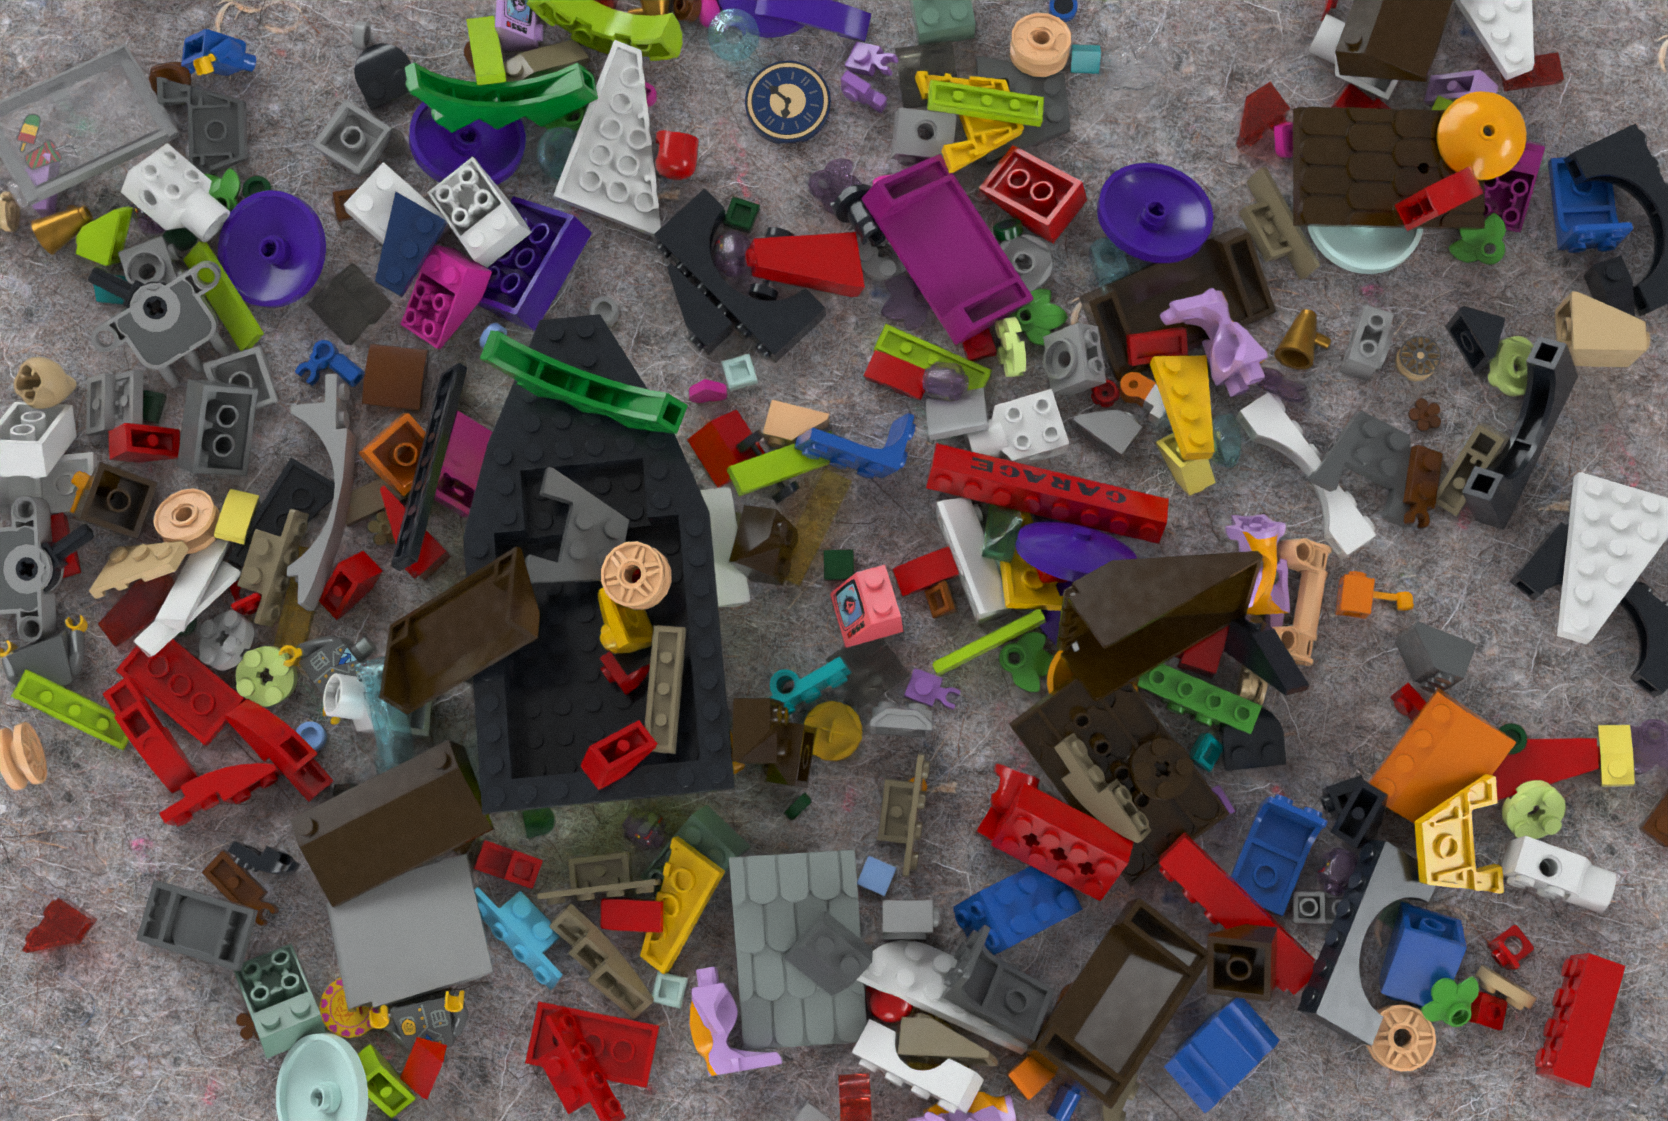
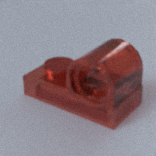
M1559 53L1534 56L1533 70L1509 80H1505L1501 74L1504 92L1561 84L1564 76Z
M870 1073L838 1074L840 1121H872Z

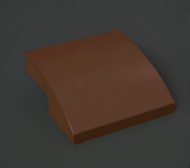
M370 344L364 375L362 404L421 410L424 380L427 379L429 350Z

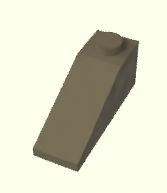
M568 40L519 53L503 64L506 82H512L550 74L575 63L583 66L591 60L578 42Z
M1485 423L1478 424L1439 486L1436 504L1453 515L1458 516L1467 503L1462 491L1474 467L1477 466L1484 469L1490 467L1510 438Z
M915 1013L912 1017H902L898 1055L905 1062L942 1064L949 1058L961 1065L997 1067L998 1060L989 1051L932 1019L930 1015Z

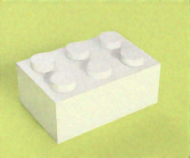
M384 162L344 204L346 212L382 244L385 239L395 191L445 219L435 207ZM449 224L446 225L437 242L450 229Z
M14 402L0 419V476L23 475L34 479L47 477L77 437L73 406L58 404L47 409H35L25 402Z

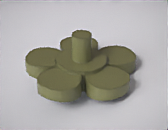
M378 513L376 521H370L367 526L370 533H377L373 537V542L378 546L384 545L386 541L389 544H394L395 540L387 513Z

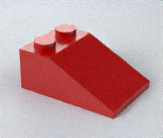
M1014 145L1011 146L979 187L981 193L1013 218L1020 219L1022 225L1029 231L1053 244L1087 202L1082 181Z
M383 485L380 488V492L396 544L406 508ZM426 530L418 562L405 568V570L414 579L420 576L425 581L451 556Z

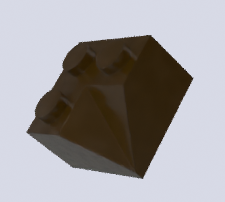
M99 462L81 493L73 519L128 538L138 539L158 482Z
M744 505L729 562L751 582L783 586L785 578L791 570L790 559L792 551L798 544V530L777 509Z
M733 698V762L743 764H783V757L788 755V741L783 739L784 726L788 725L789 718L788 709L784 707V702L773 698Z
M788 722L787 726H784L783 739L788 741V755L783 757V764H764L763 773L767 776L766 782L808 788L817 728Z
M1244 924L1209 933L1207 942V994L1270 1002L1276 986L1277 928Z

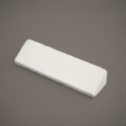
M724 487L700 490L711 517L718 606H741L750 602L747 577L729 562L738 529L731 489Z
M217 538L206 549L190 554L157 614L156 622L182 632L185 631L232 543L231 541Z
M225 561L221 562L190 622L240 577L241 572ZM154 621L134 640V643L148 657H152L180 631Z

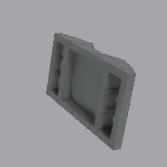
M153 880L136 940L235 971H241L258 910L236 902L206 895L196 890Z

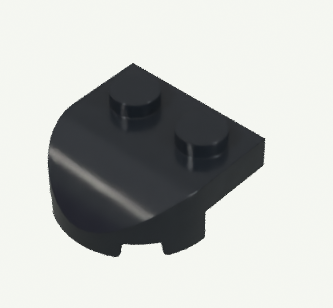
M387 43L375 44L365 49L356 60L354 68L355 79L371 111L409 93L406 87L405 67L410 65L411 62L407 55L395 45Z
M1262 706L1251 734L1221 722L1219 736L1222 742L1223 767L1225 771L1286 765L1283 728L1275 715Z
M234 840L228 849V852L235 856L233 862L246 870L251 869L254 872L260 870L279 876H290L296 873L301 863L293 860V857L284 851L266 846L264 851L261 852L251 845Z

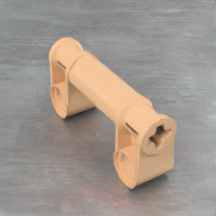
M1307 538L1281 540L1278 542L1276 549L1277 562L1280 559L1287 560L1288 568L1300 572L1301 579L1293 626L1272 628L1275 629L1297 665L1311 666L1313 665V659L1311 658L1313 642L1317 640L1318 636L1317 628L1325 581L1328 577V572L1325 571L1328 554L1332 553V547L1316 543Z

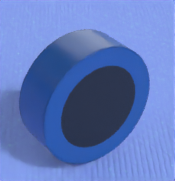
M1050 0L1049 14L1059 17L1063 22H1068L1077 13V0Z

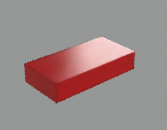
M1184 327L1126 335L1128 364L1131 366L1149 364L1154 356H1188L1187 332Z

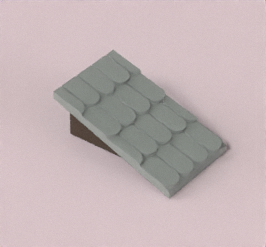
M855 849L730 857L731 894L744 1050L857 1043L867 1025L864 983L856 980L850 987L831 996L784 958L785 954L824 910L861 939Z

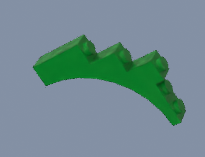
M415 62L405 67L406 87L409 93L426 103L432 109L431 114L434 121L451 133L478 119L488 123L496 130L524 116L540 127H543L598 99L593 74L579 63L536 78L477 85V82L449 78L429 71Z
M490 331L480 356V360L518 381L517 385L538 397L560 399L582 412L607 415L628 428L677 434L688 407L687 404L667 392L635 387L583 371L533 350L499 331Z

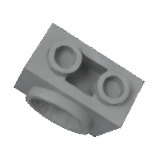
M899 107L894 118L891 159L898 160V163L901 165L912 166L916 162H922L938 154H941L943 157L941 152L943 145L954 143L956 114ZM917 129H927L930 133V139H921L917 134Z
M163 236L118 252L125 277L131 284L135 280L142 283L152 280L170 283L172 279L184 273L183 269L179 270L176 262L180 260L176 246L173 243L169 244ZM156 271L153 278L146 280L148 273ZM158 299L154 303L149 302L153 306L152 310L161 307V301Z
M1369 305L1364 306L1356 318L1340 369L1341 373L1368 381L1376 369H1381L1393 337V330H1390L1394 313Z
M1076 323L1043 337L1045 346L1043 366L1049 376L1050 388L1054 394L1072 396L1106 383L1098 326Z
M883 900V940H926V935H932L933 928H938L939 907H933V900Z

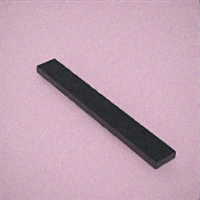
M461 363L441 373L391 562V567L398 571L418 562L467 372V367Z

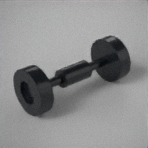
M769 227L765 238L795 235L782 228ZM764 279L763 284H751L748 292L752 298L765 301L777 300L779 293L774 288L769 287L770 280Z
M759 429L735 447L740 454L751 447L756 456L763 455L756 446V443L765 436ZM796 480L786 487L782 481L776 484L780 491L771 498L777 505L801 487Z

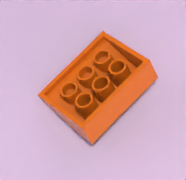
M1438 687L1368 783L1388 794L1386 807L1414 823V821L1483 775H1492L1516 744V741Z

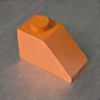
M1027 1055L1005 1074L1028 1101L1056 1076L1030 1055Z

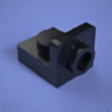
M1362 775L1322 789L1323 796L1320 797L1322 806L1327 814L1331 813L1332 818L1339 817L1343 810L1338 797H1341L1342 802L1347 801L1359 780L1363 779Z

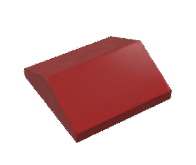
M737 409L711 420L687 439V442L717 488H721L732 481L727 472L729 466L757 457L751 447L741 454L735 447L752 434ZM757 442L756 446L759 448L761 453L766 454L760 446V444Z

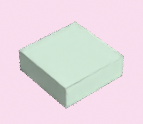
M750 354L721 361L730 391L758 383Z
M658 971L652 993L653 1002L681 1009L689 978L668 973L662 974Z

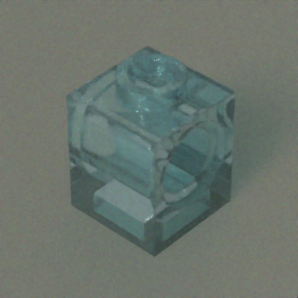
M1108 237L1100 238L1094 241L1093 245H1090L1088 256L1098 286L1106 285L1128 275L1129 267L1124 252ZM1110 255L1114 258L1115 262L1106 264L1100 257Z

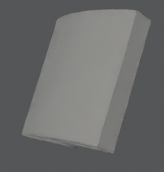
M133 369L117 375L103 373L87 378L86 435H108V431L123 423L142 424L143 371Z
M984 387L926 399L927 426L930 440L989 429Z

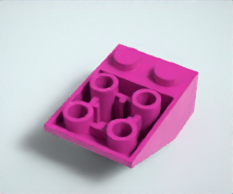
M434 245L421 267L401 325L435 348L441 349L483 298L492 271L455 248Z
M456 411L434 500L460 516L468 518L486 447L492 431L463 413Z

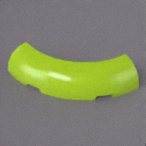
M528 0L526 3L550 26L553 27L557 24L571 33L570 38L605 54H609L614 40L640 49L642 57H649L650 61L677 58L681 52L683 44L682 31L673 13L656 16L635 15L612 9L595 0Z

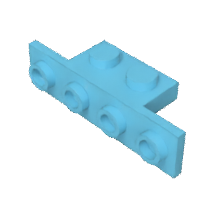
M477 887L474 891L481 919L491 928V932L498 940L504 941L508 945L514 957L518 961L525 963L533 971L536 980L552 990L563 974L543 955L545 951L561 938L549 927L551 923L549 919L521 891L502 907L498 908Z

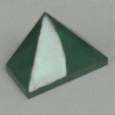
M989 504L981 557L1011 563L1023 520L1020 511Z

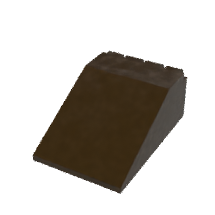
M1259 551L1112 560L1072 582V586L1064 590L1056 644L1057 648L1063 651L1060 656L1094 701H1099L1229 626L1231 619L1246 616L1263 556Z

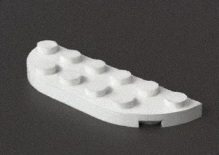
M910 940L889 942L873 950L872 963L857 979L858 981L882 992L897 996L919 1009L1021 1055L1027 1050L1028 1044L942 998L947 987L943 984V981L950 968H955L958 961L954 959V956L927 944Z

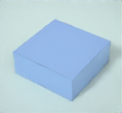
M868 856L857 885L885 897L897 868Z

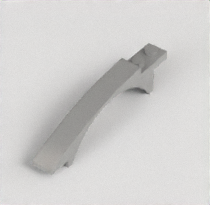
M337 373L325 374V402L291 405V414L297 417L300 423L314 430L323 441L332 461L335 481L332 508L322 532L311 547L299 559L287 567V576L296 577L295 582L298 583V604L307 611L315 610L327 583L343 537L353 490L357 437L348 429L350 419L346 411V401L350 399L349 385Z

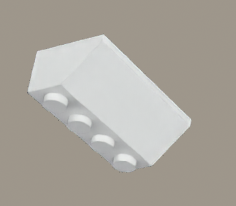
M956 498L937 502L935 516L946 545L951 549L959 571V579L977 625L1011 613L1012 608H1006L1003 583L1000 577L999 558L994 559L990 551L991 548H994L989 532H983L979 521L983 520V516L978 504L973 505L971 499Z

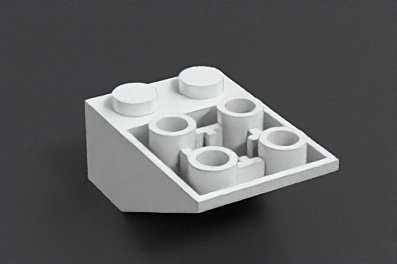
M471 157L427 192L472 259L487 268L532 233L515 207L474 157Z

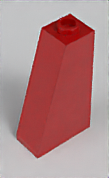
M856 232L754 238L745 252L746 265L751 267L752 277L847 297H858L865 288Z
M1597 738L1527 739L1525 748L1517 754L1507 755L1492 774L1496 776L1497 801L1515 795L1517 793L1515 789L1529 781L1541 780L1553 784L1599 769L1600 746H1597Z

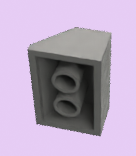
M188 379L177 466L191 473L247 476L258 389L217 381Z
M1419 621L1397 636L1395 641L1413 681L1420 683V687L1423 690L1434 693L1438 687L1445 691L1464 679L1477 645Z

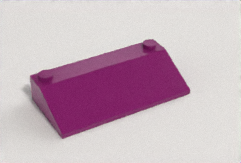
M941 154L875 182L862 197L865 206L955 346L976 336L994 325L996 321L1004 319L1034 300L954 174H949Z

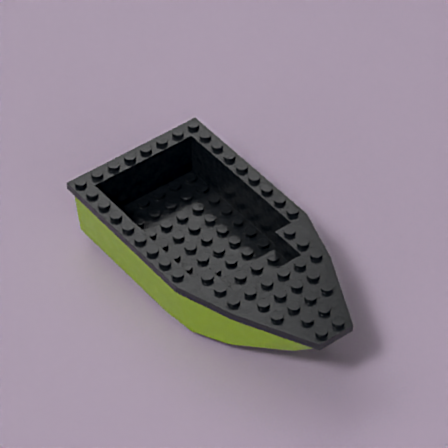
M600 314L539 320L528 346L529 348L583 371L627 385L647 389ZM514 380L486 447L463 535L466 577L516 546L522 549L524 559L528 555H533L558 562L569 505L539 496L545 469L551 467L629 519L625 542L638 541L659 550L667 558L671 567L672 579L668 593L659 604L645 609L652 628L654 626L685 627L686 639L676 754L651 752L624 777L598 790L580 765L589 746L638 720L645 727L649 672L637 688L625 695L617 682L614 681L610 684L600 668L605 666L600 657L610 651L605 649L600 641L601 627L604 625L598 599V592L603 588L601 581L533 583L532 588L540 612L537 638L473 676L482 814L735 790L711 517L675 434L628 428L607 415L585 413L563 400L538 397L517 385L518 381ZM652 645L631 653L610 652L628 676L639 668L650 664Z

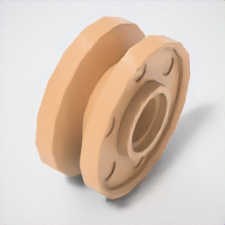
M1048 13L1026 15L1017 21L1012 29L1010 58L1014 66L1021 72L1034 77H1047L1062 70L1069 59V49L1071 47V32L1067 24L1059 17Z
M194 488L185 489L171 494L161 502L155 511L153 523L157 533L163 538L164 542L183 541L189 548L187 554H192L206 549L216 541L217 538H214V531L221 512L206 492Z
M638 541L625 542L613 548L606 556L601 568V583L605 593L614 602L634 610L649 609L659 604L667 595L672 582L671 567L667 558L659 550ZM640 569L641 577L637 582L633 583L632 574L635 570Z
M27 722L17 724L14 727V732L8 728L0 729V771L9 787L16 791L24 789L27 786L28 780L31 784L38 785L44 783L47 778V763L42 744L34 728Z
M1386 1005L1377 1010L1383 1016V1020L1373 1045H1366L1371 1057L1381 1066L1400 1072L1414 1071L1425 1065L1433 1055L1436 1045L1435 1029L1431 1021H1428L1423 1016L1422 1011L1408 1005ZM1399 1029L1404 1030L1407 1036L1406 1042L1402 1046H1397L1394 1042V1033Z

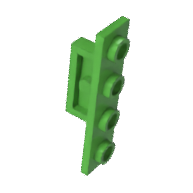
M1164 664L1142 675L1137 684V687L1162 697L1161 702L1167 704V710L1178 715H1183L1184 712L1195 716V722L1207 727H1211L1212 724L1218 725L1222 722L1247 734H1251L1262 708L1257 703Z

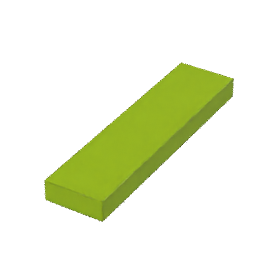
M495 17L466 19L477 85L506 82L499 38L495 29Z
M930 80L927 110L1037 127L1042 125L1044 97Z
M198 242L183 260L189 269L202 261H212L219 266L221 278L218 284L204 294L239 350L251 349L264 335V332L207 242ZM201 268L199 270V277L202 281L212 282L215 279V274L210 268Z
M886 323L873 349V352L877 350L931 372L933 374L932 378L948 385L949 383L957 384V382L950 375L948 364L946 363H952L954 367L959 364L958 366H960L962 374H964V383H962L961 391L983 387L985 389L992 374V370Z
M794 443L729 466L727 472L740 497L828 465L830 461L821 457L817 460L807 458L802 455L801 450L794 448L796 444Z
M1037 609L934 661L932 665L937 675L941 676L1046 623V619L1041 609Z
M28 669L23 673L11 697L124 751L129 741L115 720L114 716L116 714L114 711Z

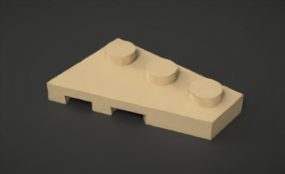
M183 541L117 547L111 552L110 559L91 586L89 592L97 599L105 596V590L115 587L120 591L128 588L129 583L142 578L146 582L175 572L189 551V548Z

